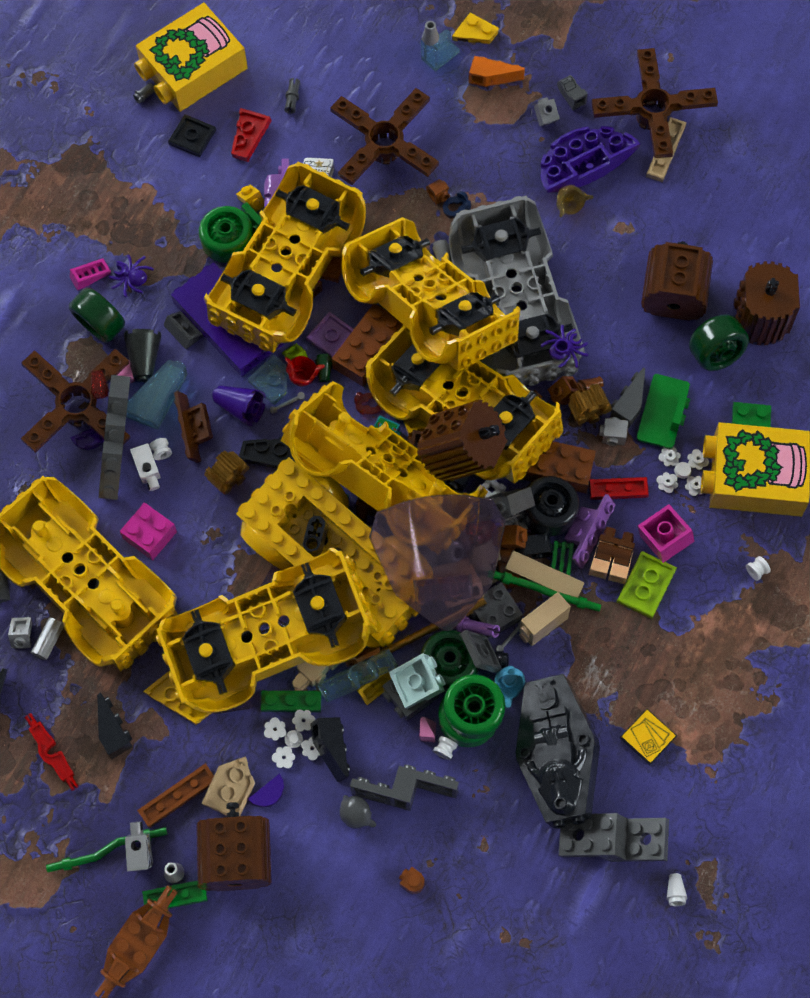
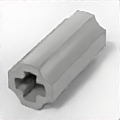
M48 618L31 651L34 656L42 660L48 659L64 628L63 623L54 618Z

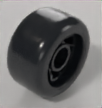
M543 476L533 480L527 487H531L535 506L520 512L523 523L529 530L538 535L545 534L554 537L565 533L573 525L579 512L580 501L576 490L566 480L555 476Z

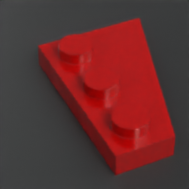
M240 108L239 121H237V132L234 136L231 154L233 158L248 162L272 120L270 116Z

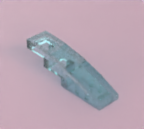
M387 649L339 672L317 686L325 700L330 702L358 690L362 685L377 680L379 676L392 671L399 665L390 650Z

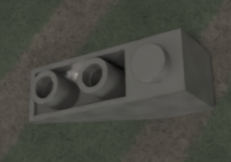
M642 368L639 373L636 372L633 375L632 383L629 387L626 385L623 388L620 399H615L611 405L610 417L627 420L628 429L640 414L645 368Z

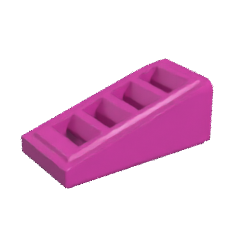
M103 258L70 269V279L77 290L83 289L111 274V270Z

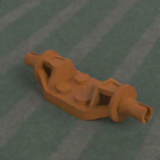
M167 885L157 901L148 899L147 904L131 913L108 948L104 968L100 970L105 979L94 993L97 997L101 996L105 990L101 998H108L115 986L125 988L128 981L144 972L168 936L169 920L173 916L168 906L176 894H178L175 889L168 896L172 887ZM164 914V917H163V919H162V921H161V923H160V926H158V924H159V922H160V920H161V918H162V915Z

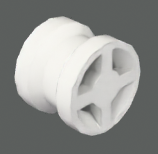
M159 438L150 443V448L154 451L153 457L155 460H163L172 455L166 438Z
M761 556L755 558L753 563L750 562L746 565L749 575L756 581L760 580L763 574H768L771 571L768 563Z
M440 736L438 739L439 744L434 747L433 752L439 757L451 760L453 757L452 752L457 748L458 744L449 738Z

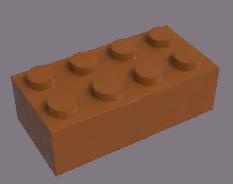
M373 304L332 357L333 369L364 387L367 383L365 366L368 360L379 352V349L391 339L395 332H398L403 327V324L388 311Z
M553 441L548 451L543 452L539 456L537 463L534 466H530L522 480L532 482L543 476H555L570 483L576 492L586 494L596 451Z

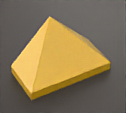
M388 665L374 668L371 673L360 679L356 690L366 705L383 693L382 686L392 679L389 674L392 670Z

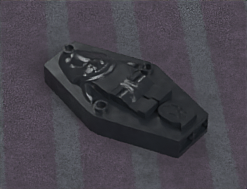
M564 674L527 682L524 686L515 751L516 760L541 814L549 826L554 829L564 828L565 824H583L585 820L591 819L600 751L599 739L569 679Z

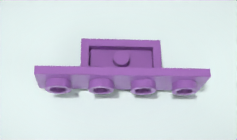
M608 494L604 495L597 510L581 506L573 525L564 538L568 543L578 545L572 559L580 569H583L589 560L599 536L605 529L606 523L614 511L616 504Z

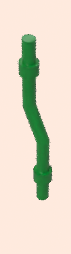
M488 569L487 577L501 580L504 584L509 585L511 583L525 587L549 597L557 593V591L535 582L512 576V573L505 571L501 573ZM559 592L567 603L574 604L577 608H587L597 612L601 609V604L588 601L587 598L581 596L577 598Z
M166 827L143 830V833L150 834V841H152V838L168 835ZM126 836L116 838L94 854L72 859L67 857L63 858L62 861L47 864V873L62 869L67 871L75 866L96 862L117 847L125 845Z

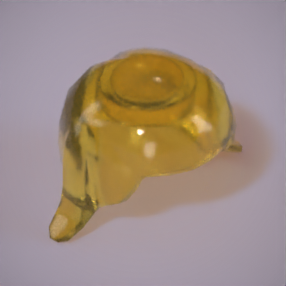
M575 185L562 187L557 194L556 203L560 211L559 217L562 218L564 214L574 215L578 213L585 205L586 200H591L594 197L587 195Z

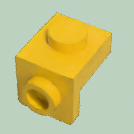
M251 184L243 187L241 191L236 193L238 200L243 203L247 202L255 212L264 207V199L260 191Z

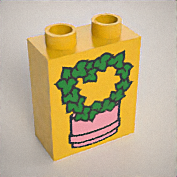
M204 2L135 45L139 60L134 63V66L139 76L144 81L151 78L157 84L154 86V90L161 102L166 105L171 101L180 112L248 69L245 48Z
M719 422L714 436L705 435L703 458L712 459L711 471L703 470L701 493L710 494L709 508L802 517L809 504L810 431Z

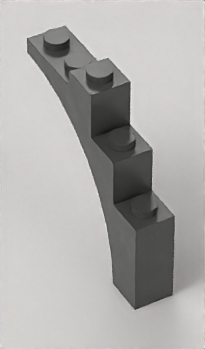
M111 375L98 498L118 500L130 377Z

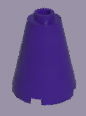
M220 385L212 393L214 403L245 425L253 426L252 423H257L263 415L266 405L263 403V398H266L263 391Z

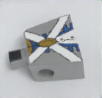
M142 821L130 823L131 835L125 837L127 872L146 870L153 866L150 834L143 833ZM136 840L141 843V848L136 846Z

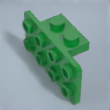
M660 374L653 375L637 434L638 441L667 449L674 447L679 426L684 425L686 418L683 411L688 409L690 398H687L689 382Z

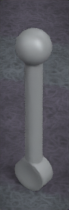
M299 392L298 396L276 407L272 406L270 412L274 414L277 410L297 400H304L305 394Z
M521 621L509 637L496 647V652L504 651V647L520 630Z

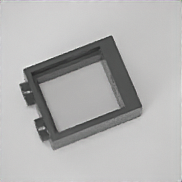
M531 487L497 493L474 502L479 521L511 516L535 506Z

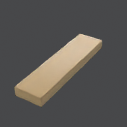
M670 117L668 126L674 156L687 122ZM653 157L646 177L663 182L673 157L656 159Z
M514 550L505 566V569L536 583L577 598L584 585V582Z

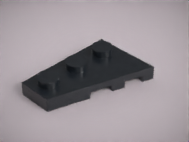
M282 437L272 440L256 439L243 441L239 457L244 462L277 468L280 462L288 457L295 462L290 448L280 441Z

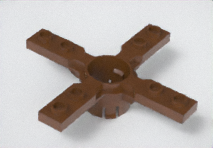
M655 48L637 50V59L643 91L636 98L618 96L592 99L594 118L636 115V119L640 123L639 126L650 130L654 158L673 157L667 122L668 116L673 111L717 107L716 89L679 91L678 94L670 95L660 87V75ZM657 104L664 111L654 113L647 111L643 106Z
M415 88L394 111V115L388 121L376 122L369 117L368 113L341 96L330 107V111L365 135L366 145L360 148L338 171V176L353 185L374 161L381 163V158H383V164H390V157H392V162L399 157L429 177L439 166V161L413 143L405 142L402 131L427 105L430 97ZM388 133L389 138L395 141L389 146L375 144L378 140V134H380L381 139L387 138Z
M114 349L89 373V377L82 383H69L62 377L60 372L34 350L21 364L56 396V408L38 421L21 438V441L36 453L67 422L70 424L74 422L75 427L82 426L81 421H83V424L89 425L104 439L107 414L96 407V395L111 381V375H118L129 364V360L118 350ZM72 393L74 396H82L81 393H83V397L90 401L87 409L79 413L66 411L64 404L71 399ZM126 431L124 433L123 445L130 439V435Z

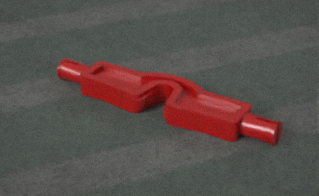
M32 713L28 714L29 717L25 716V719L30 725V733L38 744L40 757L47 765L53 767L61 781L66 782L71 791H74L79 785L73 778L75 774L70 768L63 752L58 751L52 755L48 754L49 750L56 745V741L46 731L41 722L37 723Z

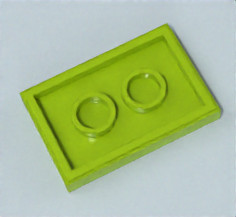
M641 551L617 599V603L652 619L677 567L666 562L662 563L660 559Z

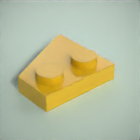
M469 13L452 35V40L468 39V42L490 44L498 34L499 28Z

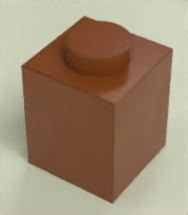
M519 525L497 526L495 545L505 549L526 547L528 539L527 529Z

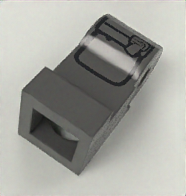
M569 75L557 82L560 93L573 111L586 104L588 94L584 89L580 88L573 76Z

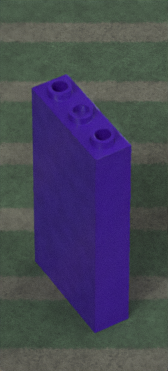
M213 262L211 265L205 266L199 274L189 278L183 286L176 288L171 297L176 307L192 322L238 374L243 377L273 353L264 351L258 345L248 343L242 337L236 334L232 335L226 329L220 326L216 327L208 321L207 305L204 301V296L206 293L208 295L223 273ZM279 343L275 351L281 348L285 343Z

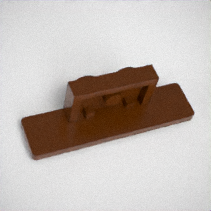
M175 391L174 403L178 410V421L182 429L181 436L186 448L185 454L189 460L199 463L201 458L198 445L213 438L206 404L200 403L190 408L187 395Z

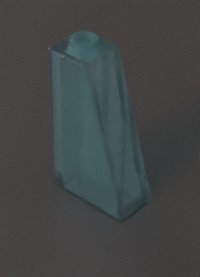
M168 360L128 400L126 417L158 430L175 399L174 392L180 390L188 375L186 366L180 361Z

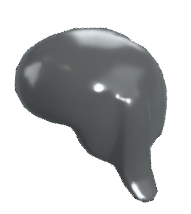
M343 796L339 812L341 820L348 827L353 829L364 826L376 827V822L371 819L370 807L363 798L359 796Z

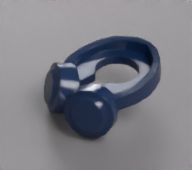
M459 191L456 196L448 198L443 204V212L450 218H455L456 213L462 210L471 209V201L468 200L467 194L463 191ZM451 203L463 204L459 206L458 210L456 211H450L448 209V206Z

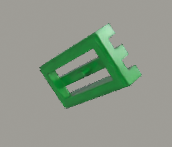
M554 541L551 568L555 569L557 549L559 547L561 548L559 571L563 572L565 548L569 549L566 574L570 576L574 543L567 544L566 542L559 543Z

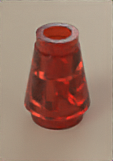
M103 370L92 371L91 395H93V399L109 397V388Z

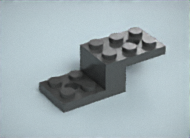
M404 765V767H398L392 789H389L390 786L384 783L371 784L368 779L358 777V779L352 778L350 789L354 796L411 811L417 788L456 798L459 782L455 781L456 779L451 776L445 775L442 778L435 776L436 773L424 770V772H420L411 765Z
M618 813L592 814L591 819L585 820L583 824L570 823L565 824L564 828H560L559 856L601 857L610 862L667 861L669 819H627ZM583 830L584 837L578 841L577 834ZM650 834L651 842L645 845L643 840L646 835Z

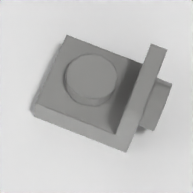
M31 617L11 619L8 637L12 648H31L30 633L33 623Z

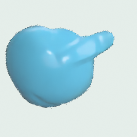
M513 666L502 668L495 675V683L500 687L504 695L506 708L511 707L513 698L519 695L525 685L523 672Z

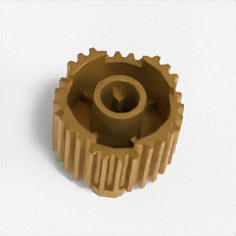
M592 384L589 386V390L587 389L581 393L578 390L569 396L571 400L568 403L569 408L578 425L585 422L594 424L600 420V416L612 411L604 390L599 384Z
M224 450L216 457L217 461L212 468L208 467L205 470L204 475L220 492L226 495L235 484L240 485L246 479L244 474L249 469V466L234 451L228 453Z

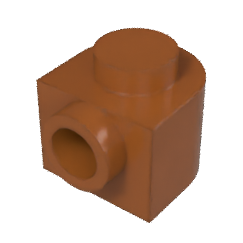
M438 179L426 186L429 197L436 205L445 202L450 197L448 193L449 187L444 180Z
M413 867L410 870L405 869L399 877L401 880L399 883L400 887L410 894H418L424 888L423 875Z

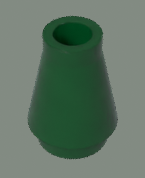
M319 354L317 359H315V364L325 365L318 373L319 382H330L332 369L331 355Z

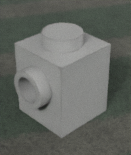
M548 97L538 100L534 109L539 126L547 125L560 119L554 99L548 100Z
M616 417L605 418L604 425H600L599 436H603L602 443H606L609 446L625 445L628 421L620 420Z

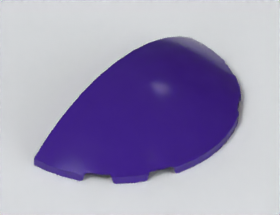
M587 126L572 130L556 139L551 144L548 153L543 155L540 174L543 187L547 193H553L585 186L617 168L641 144L627 132L624 134L616 132L613 127L601 126L600 129H589Z

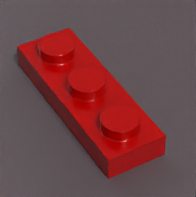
M647 477L589 480L590 500H602L605 494H608L611 499L648 498L649 496Z

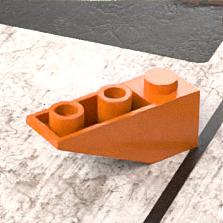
M474 56L469 71V83L487 87L524 80L525 68L519 65Z

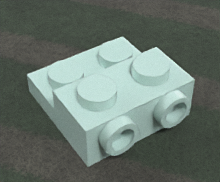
M423 653L389 672L406 709L445 691L443 688L445 681L440 674L437 675L435 670L437 663L432 656L429 657V655Z

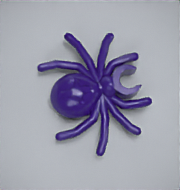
M128 254L129 267L121 261H116L117 269L121 271H114L116 277L109 276V278L120 282L111 288L115 289L124 283L123 294L124 297H127L128 283L131 289L142 294V290L135 288L147 281V274L141 269L154 270V268L149 266H137L146 258L145 256L138 259L132 266L131 257Z
M564 325L560 327L562 338L554 332L546 330V333L553 335L557 339L545 341L541 344V347L554 343L549 350L551 357L561 360L567 356L565 361L558 366L559 368L567 364L571 355L575 362V368H578L575 353L584 357L589 356L587 353L578 351L587 346L588 342L581 345L582 339L578 342L573 340L577 338V333H574L576 331L575 328L566 334V338Z

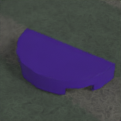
M92 428L70 437L75 446L85 450L97 448L104 442V439Z
M280 773L248 798V801L254 806L270 807L276 804L282 798L284 791V781Z

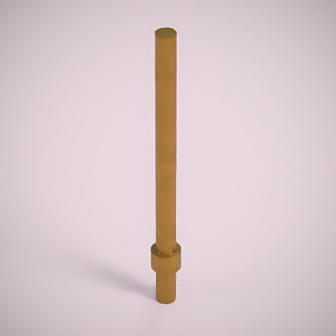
M482 597L470 604L468 602L462 605V608L381 649L379 655L383 658L464 615L469 616L474 613V610L487 604L486 600Z

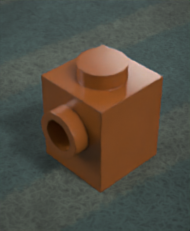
M562 376L547 389L554 403L558 402L560 405H567L571 401L569 396L575 391L579 390L580 393L582 392L573 376Z

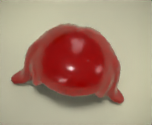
M297 356L291 360L285 357L287 362L286 372L289 379L294 385L300 387L309 385L317 377L319 371L325 367L324 364L316 365L313 360L306 356Z

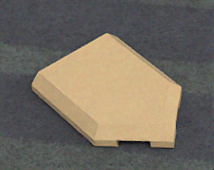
M246 756L218 766L201 804L227 816V813L230 812V809H226L227 803L236 802L239 804V808L235 809V812H239V816H241L255 785Z

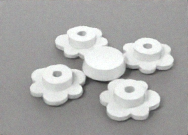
M675 447L672 449L663 448L658 459L664 462L665 466H675V474L665 472L663 476H658L656 479L659 484L658 488L666 493H672L678 487L677 477L681 479L687 478L685 489L689 490V494L691 496L702 495L701 477L690 475L691 468L701 470L703 467L708 466L709 460L703 458V452L701 453L700 450L695 449L692 451V454L687 456L688 463H679L678 459L681 455Z
M297 710L295 712L292 723L295 724L296 730H291L287 734L284 729L285 723L283 721L280 722L278 718L273 717L270 722L265 723L264 735L266 738H272V740L277 741L279 737L285 736L287 746L284 748L278 747L276 753L272 755V761L277 763L278 768L284 766V768L288 769L292 767L295 755L292 753L291 748H297L300 745L303 749L302 755L308 756L309 760L314 761L318 756H321L313 744L312 737L309 740L303 741L300 733L304 729L309 731L311 729L310 724L316 720L309 710Z

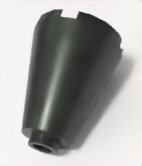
M132 329L130 334H128V331H125L124 339L133 377L137 378L139 382H147L153 375L161 333L158 331V334H154V330Z

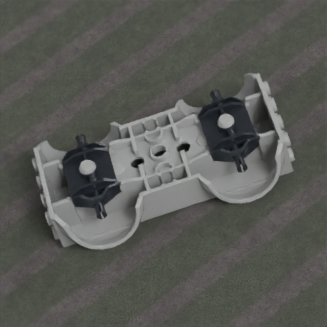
M517 196L511 200L498 201L487 206L481 205L475 209L462 210L456 213L455 218L451 222L449 232L451 262L471 279L483 281L490 297L497 294L500 297V302L496 303V306L505 315L513 312L518 302H525L527 304L525 310H520L518 341L482 359V363L504 377L508 375L516 376L524 386H534L541 381H553L564 375H574L578 372V368H575L572 355L567 364L559 368L558 366L565 361L567 356L561 360L552 358L549 350L554 343L541 347V344L545 341L557 339L553 335L546 333V330L552 331L562 338L561 325H564L565 338L566 334L574 328L576 329L574 333H577V338L573 340L578 342L581 337L568 300L558 296L547 263L553 257V253L535 201L527 198V196ZM508 270H515L517 275L514 278H508L506 272ZM513 286H520L522 290L514 292L511 288ZM584 347L578 350L585 353ZM575 353L579 366V360L582 356Z

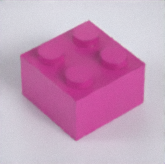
M145 502L120 530L123 540L152 561L177 533L174 523Z
M669 504L638 525L640 537L662 563L695 542L692 529Z

